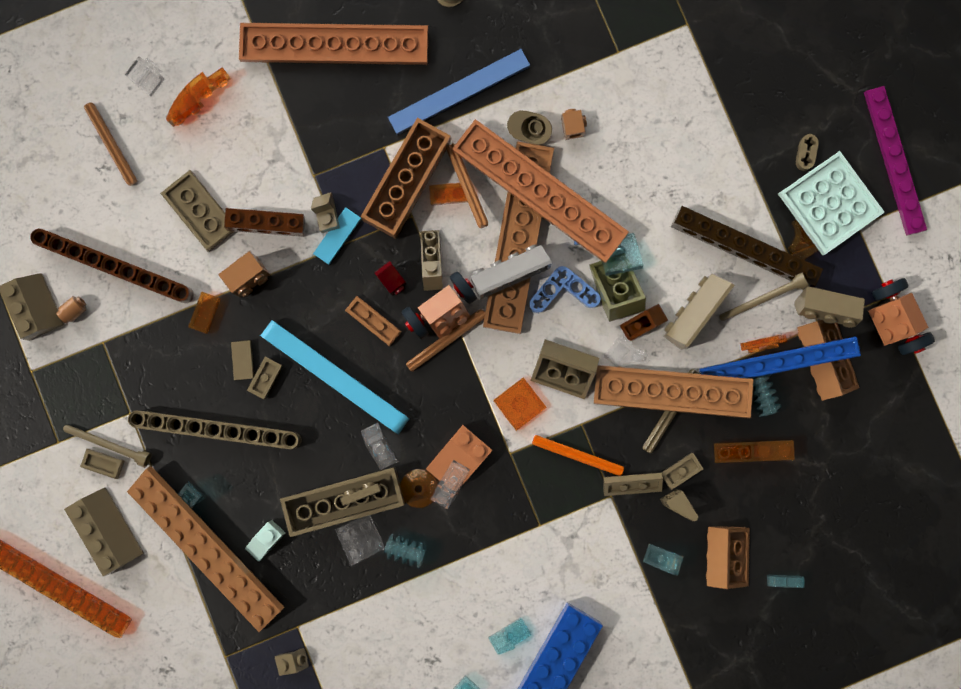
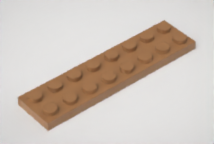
M598 365L594 404L750 419L753 379Z

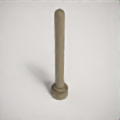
M802 272L795 275L796 278L792 279V282L720 314L719 319L725 321L795 288L798 290L809 287L808 282Z
M70 425L63 427L64 432L132 458L141 467H147L150 462L151 453L135 452Z

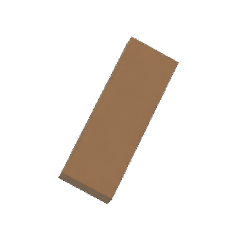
M358 296L355 297L345 310L388 346H391L401 333L397 327Z

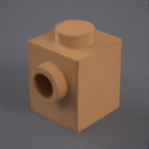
M568 109L565 113H562L561 122L565 140L584 137V127H587L585 115L582 116L581 110Z

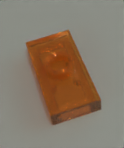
M201 291L188 327L208 334L221 298Z

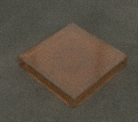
M524 377L493 400L516 431L547 408Z

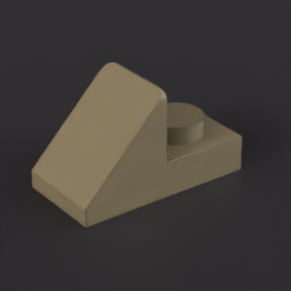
M332 193L313 198L311 210L316 214L320 232L326 233L340 228Z

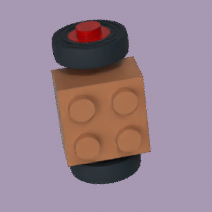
M458 271L450 276L455 290L448 285L418 307L421 312L420 316L414 313L410 307L402 310L401 313L407 320L405 325L410 332L415 331L420 339L429 334L425 328V320L440 339L449 335L455 327L464 324L470 317L458 295L464 298L468 304L473 303L477 297L472 290L474 287L467 278L464 279Z
M901 278L893 282L891 279L882 283V287L874 290L872 294L876 301L884 298H891V301L883 303L868 312L884 346L908 338L905 342L898 345L902 355L912 352L916 354L926 350L925 347L934 343L935 339L931 332L918 334L929 327L912 292L901 297L896 296L909 287L907 280Z

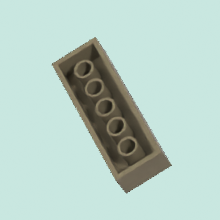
M396 467L280 499L290 537L405 505ZM374 481V484L380 483L382 491L346 505L342 504L340 498L345 496L344 492L354 488L357 492L363 489L362 485Z

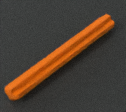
M535 435L532 444L618 476L623 474L624 467L538 435Z

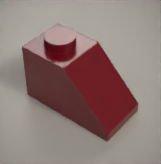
M390 261L375 272L377 278L391 295H398L405 290V280Z

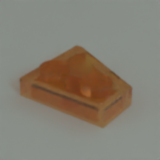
M777 335L740 343L741 350H748V354L759 352V348L767 346V350L778 348L780 343L787 342L786 335Z

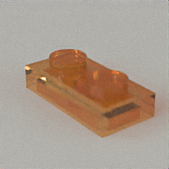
M460 183L429 185L431 205L468 202Z

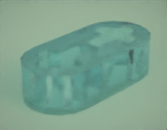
M767 575V586L804 588L805 577Z

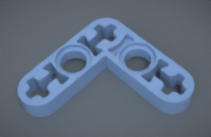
M561 266L551 274L530 300L529 306L535 313L543 312L562 288L588 308L598 306L601 298L597 291L569 268ZM560 271L562 273L563 271H565V276L567 277V279L562 278L559 281L561 287H559L556 282L551 281L552 278H554V280L556 281V279L559 277V274L557 272ZM579 282L582 285V291L574 292L571 288L572 284ZM549 284L553 285L556 289L553 295H548L545 292V287ZM586 288L589 290L586 293L590 297L595 295L596 303L592 302L589 304L587 302L589 299L585 295L583 299L580 297ZM541 292L544 297L550 300L547 302L546 299H544L541 304L543 308L538 307L537 309H535V303L533 301H539L542 296L539 295V293Z

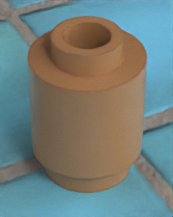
M72 296L58 308L59 310L56 314L66 324L73 322L86 311V303L81 297L78 296L76 298Z

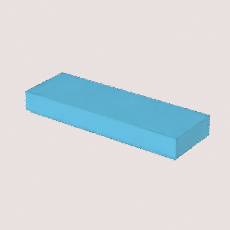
M345 207L338 217L340 228L329 231L313 254L330 265L361 221V217Z

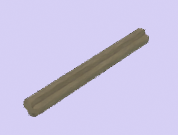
M691 369L688 372L691 374H700L698 371L694 369ZM664 411L643 445V450L648 453L654 451L677 412Z

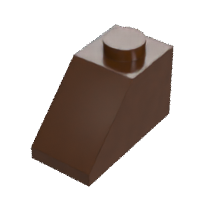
M657 304L624 322L620 327L630 342L665 323L668 319L661 306Z

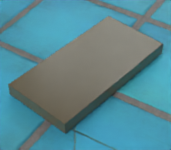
M191 170L187 171L160 193L208 252L234 232L225 229L224 210Z

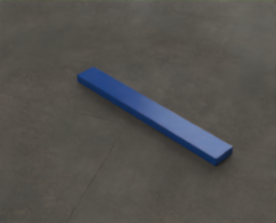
M857 337L700 368L699 370L702 375L748 379L858 357L861 354Z

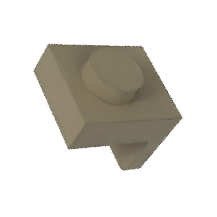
M304 648L275 656L279 676L298 673L309 667Z

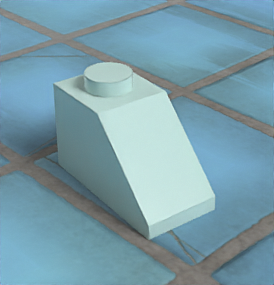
M271 520L253 537L245 550L260 562L286 533Z

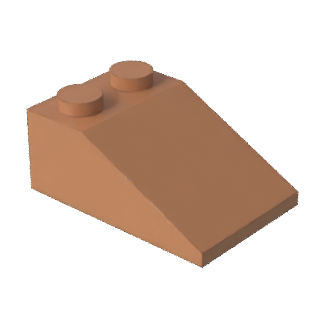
M462 425L426 470L455 494L491 453L492 449Z

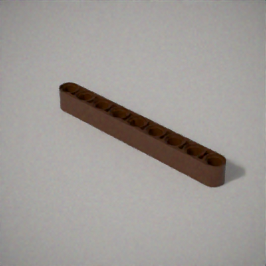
M38 228L33 230L30 235L32 243L39 247L173 300L189 303L194 297L192 289L183 284L49 231ZM45 234V240L40 243V237ZM62 241L63 246L58 250L57 245ZM80 248V254L75 257L76 249ZM97 255L98 260L93 264L92 258ZM115 262V268L110 271V264ZM133 269V275L128 278V270ZM150 275L151 281L145 285L144 280ZM168 282L169 288L163 292L162 285ZM185 289L186 296L181 299L179 293Z

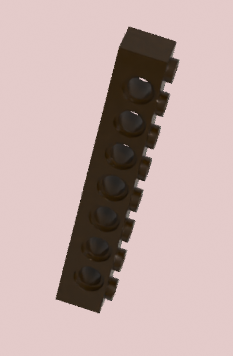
M684 206L678 209L671 224V227L789 281H793L792 279L796 278L795 275L803 272L809 287H815L823 271L822 268Z

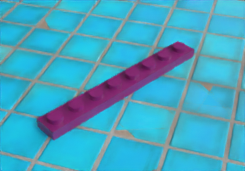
M885 86L867 90L864 92L905 234L908 236L926 231V224Z

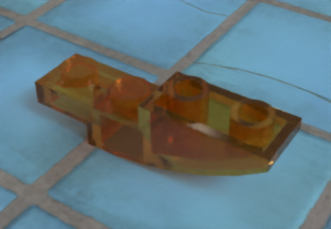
M220 68L208 77L201 72L184 87L173 102L166 117V120L173 127L184 123L190 115L199 113L204 106L201 99L209 97L213 93L212 91L218 87L222 88L228 83L231 78L224 68Z
M794 440L714 443L715 463L795 460Z

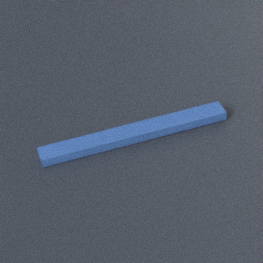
M522 49L389 116L388 119L398 135L410 129L417 118L426 121L529 68L530 64Z

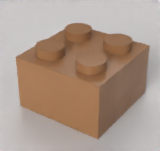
M248 251L218 275L231 293L238 297H246L257 284L259 286L264 284L268 280L267 277L271 274L258 257Z

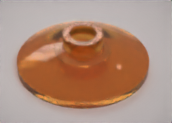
M423 469L408 472L400 483L405 502L415 508H423L430 505L438 494L436 478L430 472ZM417 485H420L422 487V491L420 493L415 491V487Z

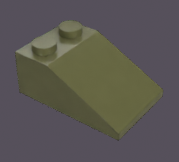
M626 254L609 258L606 263L599 261L589 264L601 298L602 307L609 322L645 311L646 297Z

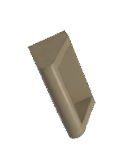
M675 489L660 499L665 507L689 520L697 521L698 515L683 491Z

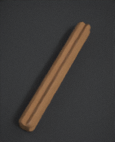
M92 102L84 105L86 113L125 182L129 186L137 183V179L96 106Z
M456 144L448 145V155L476 223L480 229L487 227L488 220L463 160L452 150Z
M483 309L476 311L464 324L458 325L449 335L438 339L408 361L406 366L409 370L414 371L481 322L485 317Z

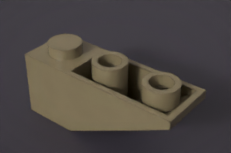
M439 230L420 231L424 291L443 289Z

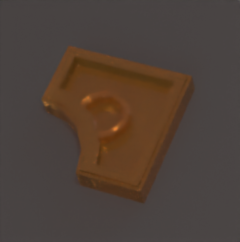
M794 220L791 223L794 227L795 237L787 249L791 255L805 260L817 252L818 249L799 222Z

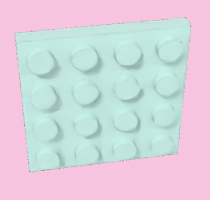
M840 151L778 194L822 256L885 213Z

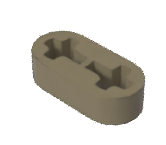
M813 134L805 135L799 142L796 166L801 171H807L815 164L818 139ZM809 139L813 145L807 150L808 145L805 142ZM807 155V161L810 163L804 166V162H802L801 160H803Z

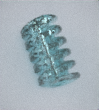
M763 375L753 379L755 391L752 392V396H758L754 403L761 404L756 410H763L759 417L779 412L777 410L782 407L781 404H775L779 397L772 396L776 393V389H770L774 383L767 382L771 375Z
M391 534L388 538L384 554L387 553V559L394 555L396 562L402 557L403 564L409 559L410 566L417 562V568H420L426 549L423 550V543L416 547L415 541L408 545L407 538L401 543L400 536L394 541L393 534Z

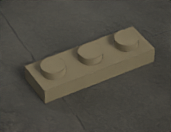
M662 473L604 477V496L662 492Z

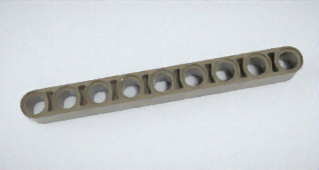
M133 411L128 416L129 425L139 429L284 449L298 448L302 442L301 436L293 431L148 411ZM139 414L143 418L141 424H138L136 422V417ZM157 417H160L162 420L160 427L155 425ZM177 419L181 422V427L178 430L174 428V422ZM195 422H198L200 425V430L198 432H195L193 430V424ZM215 424L219 427L217 435H214L211 430ZM233 427L238 429V436L235 438L230 434ZM252 430H255L258 434L254 441L249 437ZM272 432L277 436L274 443L268 440V436ZM290 435L296 438L293 446L287 442V438Z

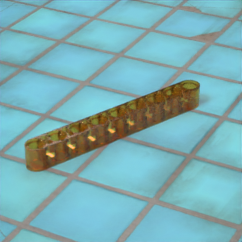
M0 540L1 570L116 638H122L132 621L128 615Z

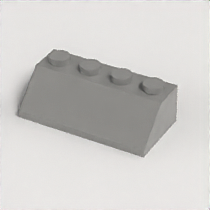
M536 244L526 248V252L520 255L516 252L508 256L509 260L504 262L498 260L490 264L491 267L486 270L480 268L474 271L471 281L480 300L550 269L552 262L542 245L538 247Z

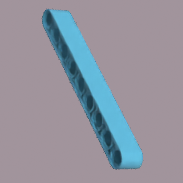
M271 320L260 335L398 435L410 418L273 320Z

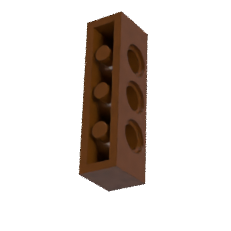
M226 208L224 227L227 231L304 237L305 217L304 214Z

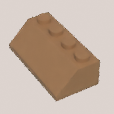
M819 320L797 327L798 337L802 341L803 347L843 339L838 323H826L824 320ZM850 358L810 366L811 375L814 377L817 385V393L822 401L842 396L859 388Z

